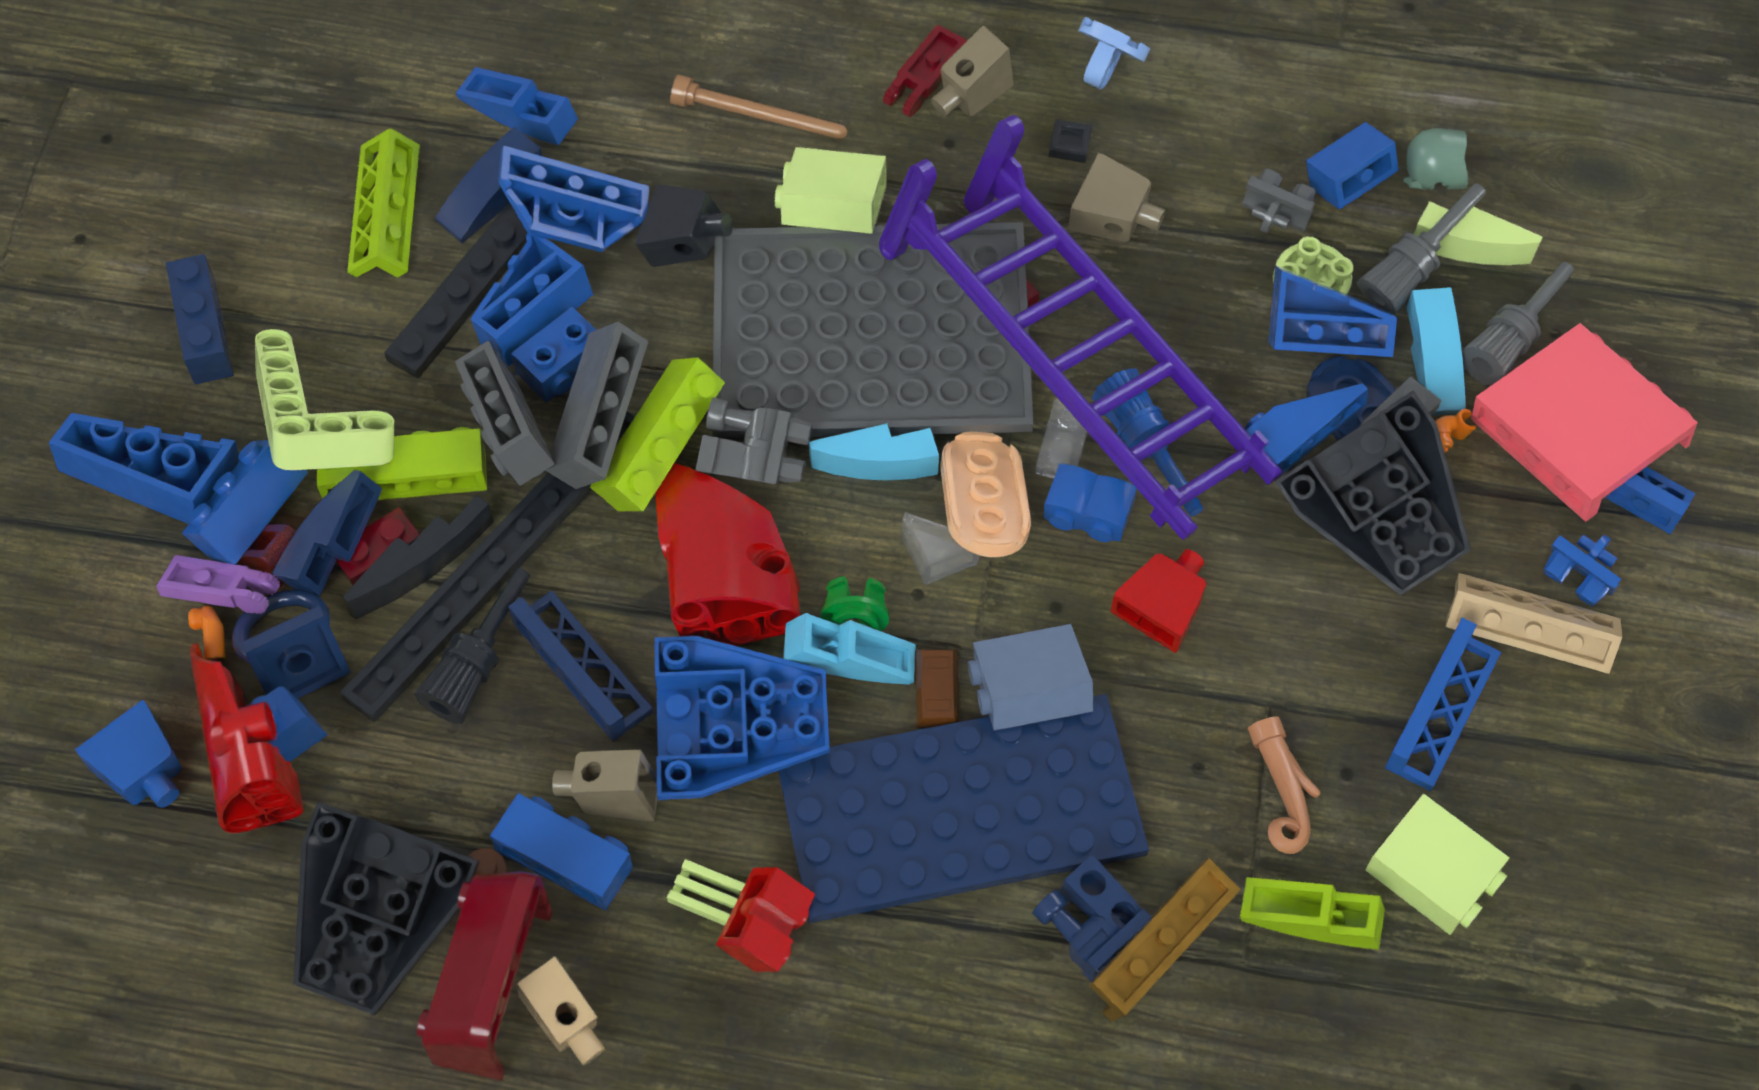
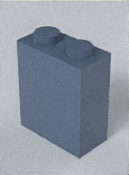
M1071 624L973 642L974 660L968 661L969 677L972 686L979 685L980 690H977L980 712L982 715L989 714L994 731L1093 712V681Z

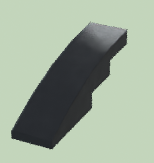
M476 495L450 525L436 516L411 545L397 537L342 597L350 616L358 619L399 599L432 578L465 552L494 523L489 503Z

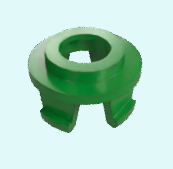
M845 576L835 578L827 583L826 589L828 594L820 611L821 619L841 625L847 619L857 618L859 619V624L878 631H882L887 627L889 611L884 602L886 589L881 582L874 578H869L866 582L864 596L850 595L848 580Z

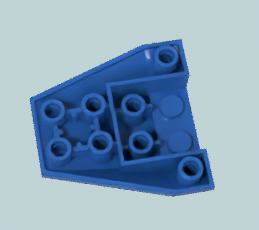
M699 636L654 638L655 680L657 688L658 756H656L658 800L703 798L829 753L826 670Z

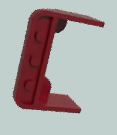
M527 872L475 875L470 883L464 882L458 898V908H461L452 941L430 1010L424 1009L422 1011L417 1026V1036L423 1037V1047L433 1065L500 1081L503 1080L505 1071L494 1050L497 1035L533 917L551 921L553 914L541 876Z

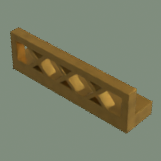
M1210 858L1205 860L1090 983L1089 986L1108 1004L1102 1013L1111 1022L1127 1015L1241 890Z

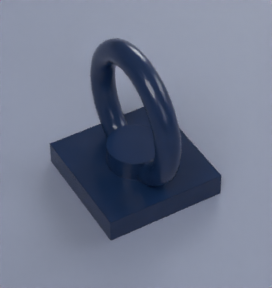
M284 590L265 596L269 600V606L265 613L256 614L244 611L233 629V648L243 661L251 664L266 695L277 687L284 686L298 699L351 673L329 626V609L319 596L311 592ZM289 606H300L309 610L249 639L254 625L262 617L274 610Z

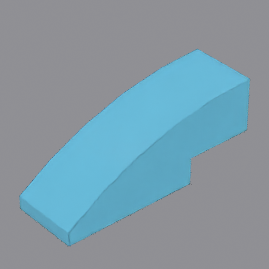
M1450 287L1412 290L1406 308L1414 340L1411 346V353L1417 380L1441 399L1439 408L1432 415L1457 414L1462 409H1466L1460 333L1452 289Z
M882 424L809 442L811 468L834 475L868 480H903L938 475L939 453L931 428L891 437L888 425Z
M805 613L786 623L784 659L824 669L826 674L864 681L909 685L914 683L916 644L851 620L838 625Z

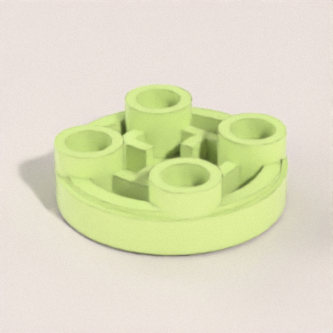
M1314 237L1302 238L1298 244L1286 249L1277 260L1276 266L1348 295L1352 283V262L1333 247L1320 243Z

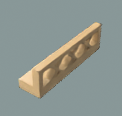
M1458 573L1455 582L1454 598L1446 619L1447 628L1456 630L1463 617L1477 624L1472 635L1608 674L1623 637L1620 618Z

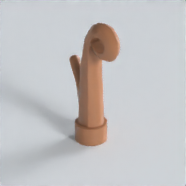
M1269 717L1249 726L1248 732L1254 748L1259 749L1289 816L1279 817L1269 824V840L1278 851L1286 854H1295L1307 845L1311 833L1309 813L1302 789L1314 798L1320 795V790L1305 775L1290 752L1285 741L1286 733L1280 718ZM1282 829H1287L1293 833V838H1286L1282 833Z

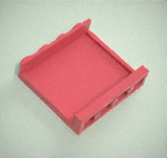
M1581 323L1477 395L1471 420L1585 522L1598 513L1601 500L1672 447L1678 443L1685 449L1690 446L1698 423L1685 408L1675 404L1662 392L1658 385L1649 382L1633 368L1627 359L1616 354L1604 343L1599 335L1590 332Z

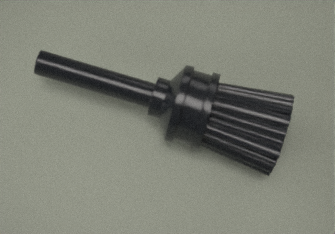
M521 568L515 569L479 629L473 628L470 634L455 633L450 640L451 644L441 654L442 660L414 692L421 706L426 707V709L441 719H445L448 722L451 721L452 723L455 722L456 724H463L480 684L487 682L490 677V671L499 662V657L492 649L495 644L493 636L508 614V606L516 601L529 580L530 574Z

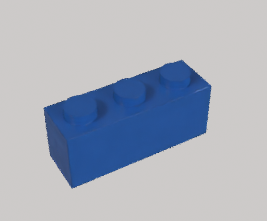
M268 440L252 441L246 445L238 456L240 462L232 472L225 473L217 480L213 486L215 493L207 503L197 506L188 517L190 524L182 534L212 561L235 565L308 474L307 470H284L275 466L272 461Z
M518 793L490 835L495 851L604 911L607 910L633 868L630 853L627 852L628 848L625 844L611 836H606L603 839L591 833L589 825L579 818L569 816L568 819H565L554 813V808L537 796H533L530 800Z

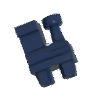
M1093 855L1088 857L1064 879L1060 892L1057 889L1053 890L1032 912L1043 925L1049 924L1051 921L1069 942L1068 948L1071 960L1083 970L1082 973L1091 982L1152 918L1144 909L1140 908L1131 895ZM1068 902L1071 905L1075 903L1089 919L1081 924L1064 908Z

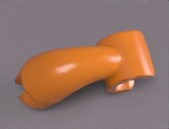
M1462 409L1455 416H1443L1435 421L1444 453L1448 452V448L1453 447L1451 436L1456 440H1464L1476 429L1475 425L1470 426L1465 423L1472 415L1470 410Z

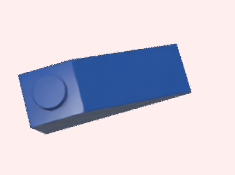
M1362 383L1274 406L1266 414L1260 412L1247 423L1245 430L1251 437L1254 432L1259 430L1269 441L1264 451L1282 470L1280 475L1282 476L1367 404L1368 388Z

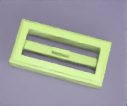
M685 859L680 875H677L674 881L675 885L667 896V901L725 926L730 916L729 913L687 897L682 892L686 889L719 904L734 908L738 900L737 898L689 878L693 876L736 895H740L745 883Z

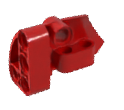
M674 463L655 492L659 541L667 561L671 618L679 636H699L739 646L785 634L786 623L801 616L798 598L800 583L771 512L733 487L707 474Z
M198 643L192 644L190 657L220 827L227 833H242L291 820L302 815L304 808L296 771L292 768L291 762L283 758L277 746L274 747L270 743H265L277 738L276 724L269 704L264 701L246 706L242 686L230 671L223 667L221 662L204 659Z

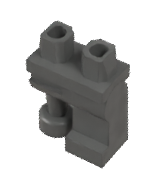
M712 398L708 410L706 428L722 431L726 424L746 430L744 442L741 443L702 435L695 471L780 485V481L802 482L806 461L787 458L785 455L788 441L809 446L813 430L812 424L799 418H794V414L791 412L771 408H758L754 411L728 408L727 400Z

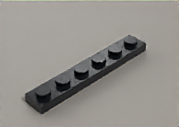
M510 202L384 352L389 363L419 379L482 302L493 284L498 282L509 269L507 263L513 255L518 256L527 243L525 237L527 231Z

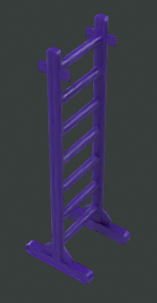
M1010 115L999 121L994 129L964 197L965 207L971 214L940 230L937 229L934 212L926 204L937 178L936 169L927 159L911 165L879 240V249L882 255L887 260H892L904 254L908 244L914 249L928 250L1154 507L1150 517L1160 528L1167 522L1182 540L1192 535L1197 529V525L1181 506L1239 469L1247 473L1252 467L1267 485L1279 478L1282 470L1264 451L1269 441L1259 430L1254 432L1251 437L1026 187L1022 166L1013 157L1024 134L1023 123L1017 116ZM1016 207L1044 235L977 273H974L948 244ZM1055 248L1079 274L1081 279L1012 316L986 285ZM1093 290L1120 321L1051 360L1024 328ZM1131 333L1158 364L1092 404H1089L1062 372ZM1170 376L1197 408L1129 449L1104 421L1102 416ZM1210 420L1237 452L1179 489H1176L1172 484L1165 490L1141 461L1205 421Z

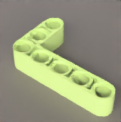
M278 329L264 330L256 335V378L271 457L275 466L284 470L376 466L386 464L393 459L394 418L390 414L382 411L308 414L292 337L289 333Z

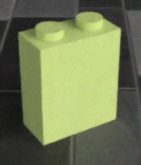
M796 147L791 162H786L784 165L783 185H778L775 193V207L781 208L782 224L872 234L886 190V156Z
M1423 794L1373 855L1366 871L1451 935L1459 924L1468 928L1483 908L1476 903L1482 894L1486 892L1492 897L1507 878V875L1501 870L1509 860V857Z

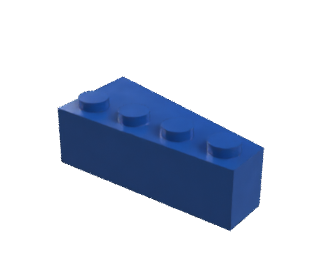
M71 413L49 441L58 471L187 524H190L188 517L191 512L200 504L207 503L215 493L213 486L217 480L225 473L232 472L240 462L235 440L221 438L220 442L203 440L200 434L185 432L184 436L162 433L161 428L147 425L142 429L125 427L122 421Z

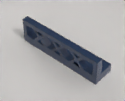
M552 590L530 606L522 597L508 606L514 626L612 742L653 713L650 704ZM552 606L560 616L558 629L548 628L538 615ZM565 623L571 628V630L564 629ZM563 638L581 640L585 645L583 658L572 657L562 645ZM590 652L594 655L596 659H589ZM587 669H605L610 674L608 688L598 687L587 674ZM615 681L617 682V684H618L622 689H616V688H614V687H615ZM613 697L631 699L638 709L626 718H623V715L612 704Z

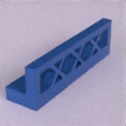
M1645 467L1604 498L1671 535L1695 493L1656 471Z
M1463 617L1385 766V769L1430 792L1501 654L1500 651L1472 638L1471 636L1477 624ZM1465 649L1487 659L1483 669L1469 673L1466 672L1461 660ZM1456 668L1458 675L1451 677L1454 669ZM1478 679L1473 688L1470 681ZM1462 683L1468 698L1467 702L1449 706L1444 693L1445 687ZM1439 701L1441 709L1434 710ZM1461 712L1456 722L1453 714ZM1445 716L1451 731L1450 735L1432 740L1426 725L1427 722ZM1422 735L1424 743L1417 744L1420 736ZM1444 746L1440 755H1438L1436 748ZM1428 750L1434 765L1429 776L1406 765L1411 754Z

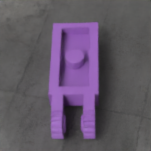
M175 555L156 587L160 596L231 608L237 606L246 613L262 614L265 613L269 606V600L262 594H275L280 586V581L270 573L252 570L248 566Z

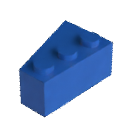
M1275 265L1268 343L1273 349L1393 357L1397 325L1396 316L1379 307Z

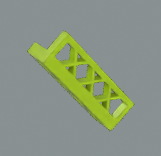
M392 128L362 144L360 149L347 273L356 278L375 267L397 278L408 272L420 145ZM378 152V155L376 156L375 160L373 161V159H374V153ZM369 246L368 255L363 258V255Z

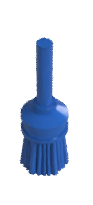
M1126 369L1113 374L1103 384L1096 387L1097 390L1094 391L1095 393L1091 399L1095 402L1139 376L1137 369ZM1147 390L1105 414L1118 429L1117 435L1125 442L1129 449L1170 425L1169 421L1164 419L1160 407L1153 405ZM1167 445L1147 458H1153L1170 485L1173 484L1176 489H1179L1188 482L1166 450ZM1197 497L1183 505L1190 517L1196 516L1204 509Z

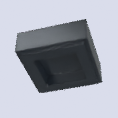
M1055 119L1049 157L1086 163L1092 125Z

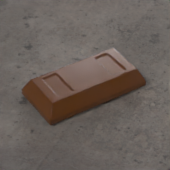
M957 649L916 650L917 728H931L959 722Z

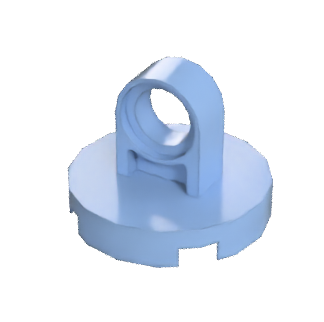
M1084 17L1078 30L1099 42L1086 68L1083 80L1085 83L1100 90L1108 83L1121 54L1144 62L1151 49L1143 43L1137 44L1131 41L1129 36L1095 20L1091 21L1087 17Z

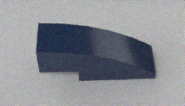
M515 126L477 161L450 194L435 217L436 222L461 243L465 242L487 224L509 203L507 196L498 183L500 154L503 145L542 156L541 148Z
M352 471L316 505L299 526L284 549L272 574L294 590H304L321 596L336 560L350 562L382 488L361 471Z

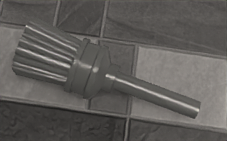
M1475 183L1429 232L1423 231L1419 236L1404 233L1400 237L1399 242L1389 248V255L1356 282L1367 300L1373 303L1374 306L1395 315L1419 282L1424 283L1429 278V274L1439 268L1440 261L1436 254L1440 249L1439 243L1486 195L1485 189Z
M1562 262L1525 305H1503L1496 315L1488 321L1486 329L1462 349L1463 369L1467 370V373L1474 377L1476 381H1480L1484 386L1493 385L1507 375L1517 358L1526 354L1532 344L1540 338L1541 329L1537 322V314L1573 274V266L1568 262Z

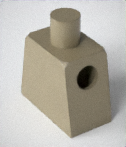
M983 25L942 66L940 71L944 88L931 99V102L935 109L943 116H947L956 107H959L967 116L975 115L1014 86L1009 48Z
M1098 153L1071 207L1068 229L1127 242L1130 240L1137 224L1158 231L1166 209L1147 203L1151 188L1149 179L1106 155Z
M641 750L579 752L575 758L574 770H556L554 772L552 781L554 795L573 796L585 814L655 821L658 801L657 775Z

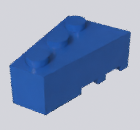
M527 233L525 236L527 243L519 255H513L507 263L509 270L501 282L493 284L470 319L480 345L489 340L508 366L513 364L511 353L570 307L576 310L593 295L584 265L547 238Z

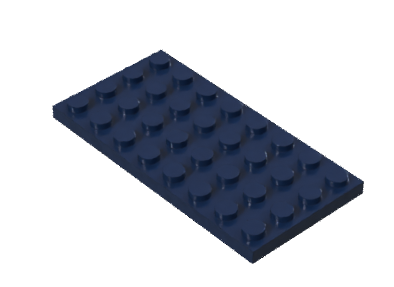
M1107 694L1093 696V712L995 731L988 716L829 747V753L778 771L801 884L815 893L809 906V923L1073 871L1091 855L1103 865L1147 856L1149 852Z

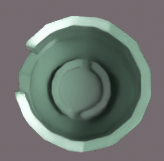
M1431 128L1421 131L1414 136L1406 154L1409 176L1404 177V182L1409 184V188L1421 190L1434 189L1435 184L1441 182L1442 186H1447V189H1467L1468 174L1464 160L1467 147L1465 131Z

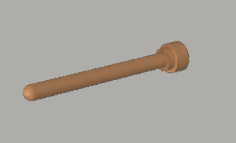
M677 75L673 83L670 102L673 105L686 108L688 104L694 106L696 103L836 139H843L847 135V129L842 124L699 88L698 83L693 82V78Z

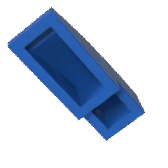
M478 67L474 68L455 93L458 99L493 120L510 128L515 126L523 134L556 145L562 142L578 120L567 97L538 91L533 80Z

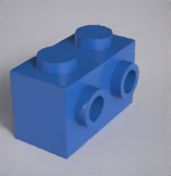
M1364 122L1306 160L1310 187L1314 188L1317 194L1339 210L1399 171L1395 142L1367 122Z
M570 307L511 353L516 374L546 403L556 395L559 396L566 393L573 384L588 335L596 331V329L573 307Z

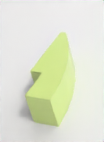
M1429 201L1416 226L1414 235L1419 236L1423 231L1429 232L1449 210ZM1473 207L1439 243L1440 249L1436 254L1458 261L1478 264H1531L1542 236Z

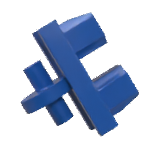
M1605 534L1597 543L1586 535H1582L1577 545L1589 552L1588 555L1559 535L1552 544V554L1543 570L1544 574L1559 584H1562L1573 569L1586 577L1575 591V595L1590 607L1595 606L1607 593L1612 596L1622 580L1597 562L1598 559L1611 568L1618 559L1605 550L1612 540Z

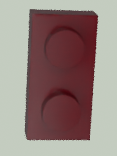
M398 507L365 527L350 562L337 559L336 563L353 586L397 537L411 545L420 534L401 508Z

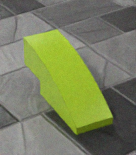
M1247 877L1240 919L1249 924L1297 937L1350 947L1379 950L1385 908L1380 896L1336 892L1333 885Z

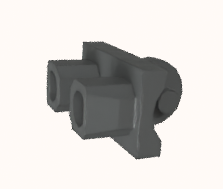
M1268 168L1258 178L1251 176L1246 186L1247 191L1242 206L1252 210L1251 215L1263 220L1260 231L1268 234L1273 225H1276L1285 230L1289 226L1304 233L1309 225L1314 208L1313 198L1315 189L1303 183L1297 184L1292 193L1281 189L1280 186L1283 178L1279 173Z

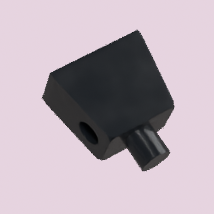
M657 185L635 245L651 267L702 260L709 256L715 237H728L731 235L733 219L729 213H722L711 196L705 191Z

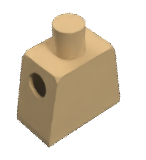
M555 956L517 983L520 1000L559 1052L570 1046L582 1065H585L605 1050L592 1031L597 1025V1016ZM564 1013H570L576 1020L570 1025H562L558 1017Z

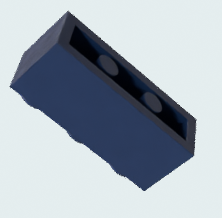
M205 254L165 262L183 359L194 384L234 376L216 281Z

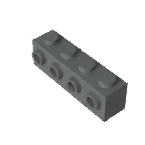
M617 321L589 333L550 452L555 464L545 471L575 489L606 479L647 348L648 341Z
M488 340L456 360L455 363L464 382L460 386L468 400L474 405L470 407L471 412L481 427L484 428L480 431L489 448L494 452L491 458L503 476L510 473L521 486L553 466L555 463L512 370Z

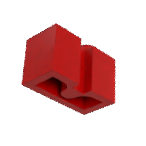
M778 867L753 868L716 946L753 971L779 972L781 966L786 963L791 954V945L793 943V940L789 938L791 931L801 927L807 920L809 906L815 893Z

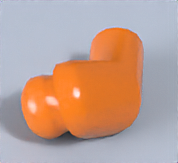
M203 605L201 609H191L188 614L190 628L194 630L203 629L204 659L216 660L226 658L224 626L216 610L207 605Z

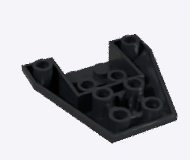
M1414 390L1336 443L1275 481L1300 518L1400 595L1471 551L1437 424Z
M317 802L301 845L293 984L372 1015H377L459 911L458 898L464 882H471L480 861L450 847L377 820Z

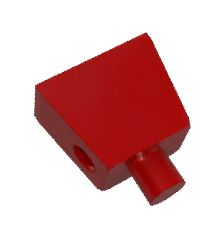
M1185 549L1176 562L1162 553L1155 554L1115 592L1110 612L1169 650L1177 653L1198 611L1206 590V581L1197 575L1204 565V560L1199 554L1189 549Z

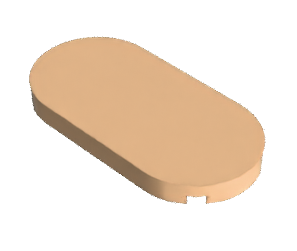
M968 431L956 435L954 441L950 443L948 441L944 446L940 462L948 530L952 538L961 547L974 554L986 557H1003L1013 554L1024 546L1031 527V516L1021 456L1012 444H1010L1009 448L1006 444L1002 443V437L994 433Z

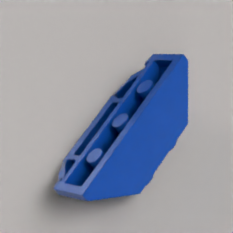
M504 145L501 149L498 183L527 233L603 252L643 223L648 210L649 186Z

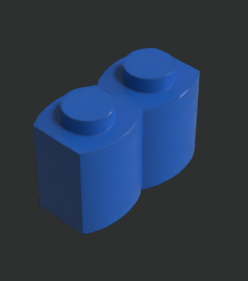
M1059 464L1044 504L1043 518L1060 530H1084L1091 538L1100 542L1121 541L1135 502L1137 488L1133 484L1118 478L1098 476L1078 466Z

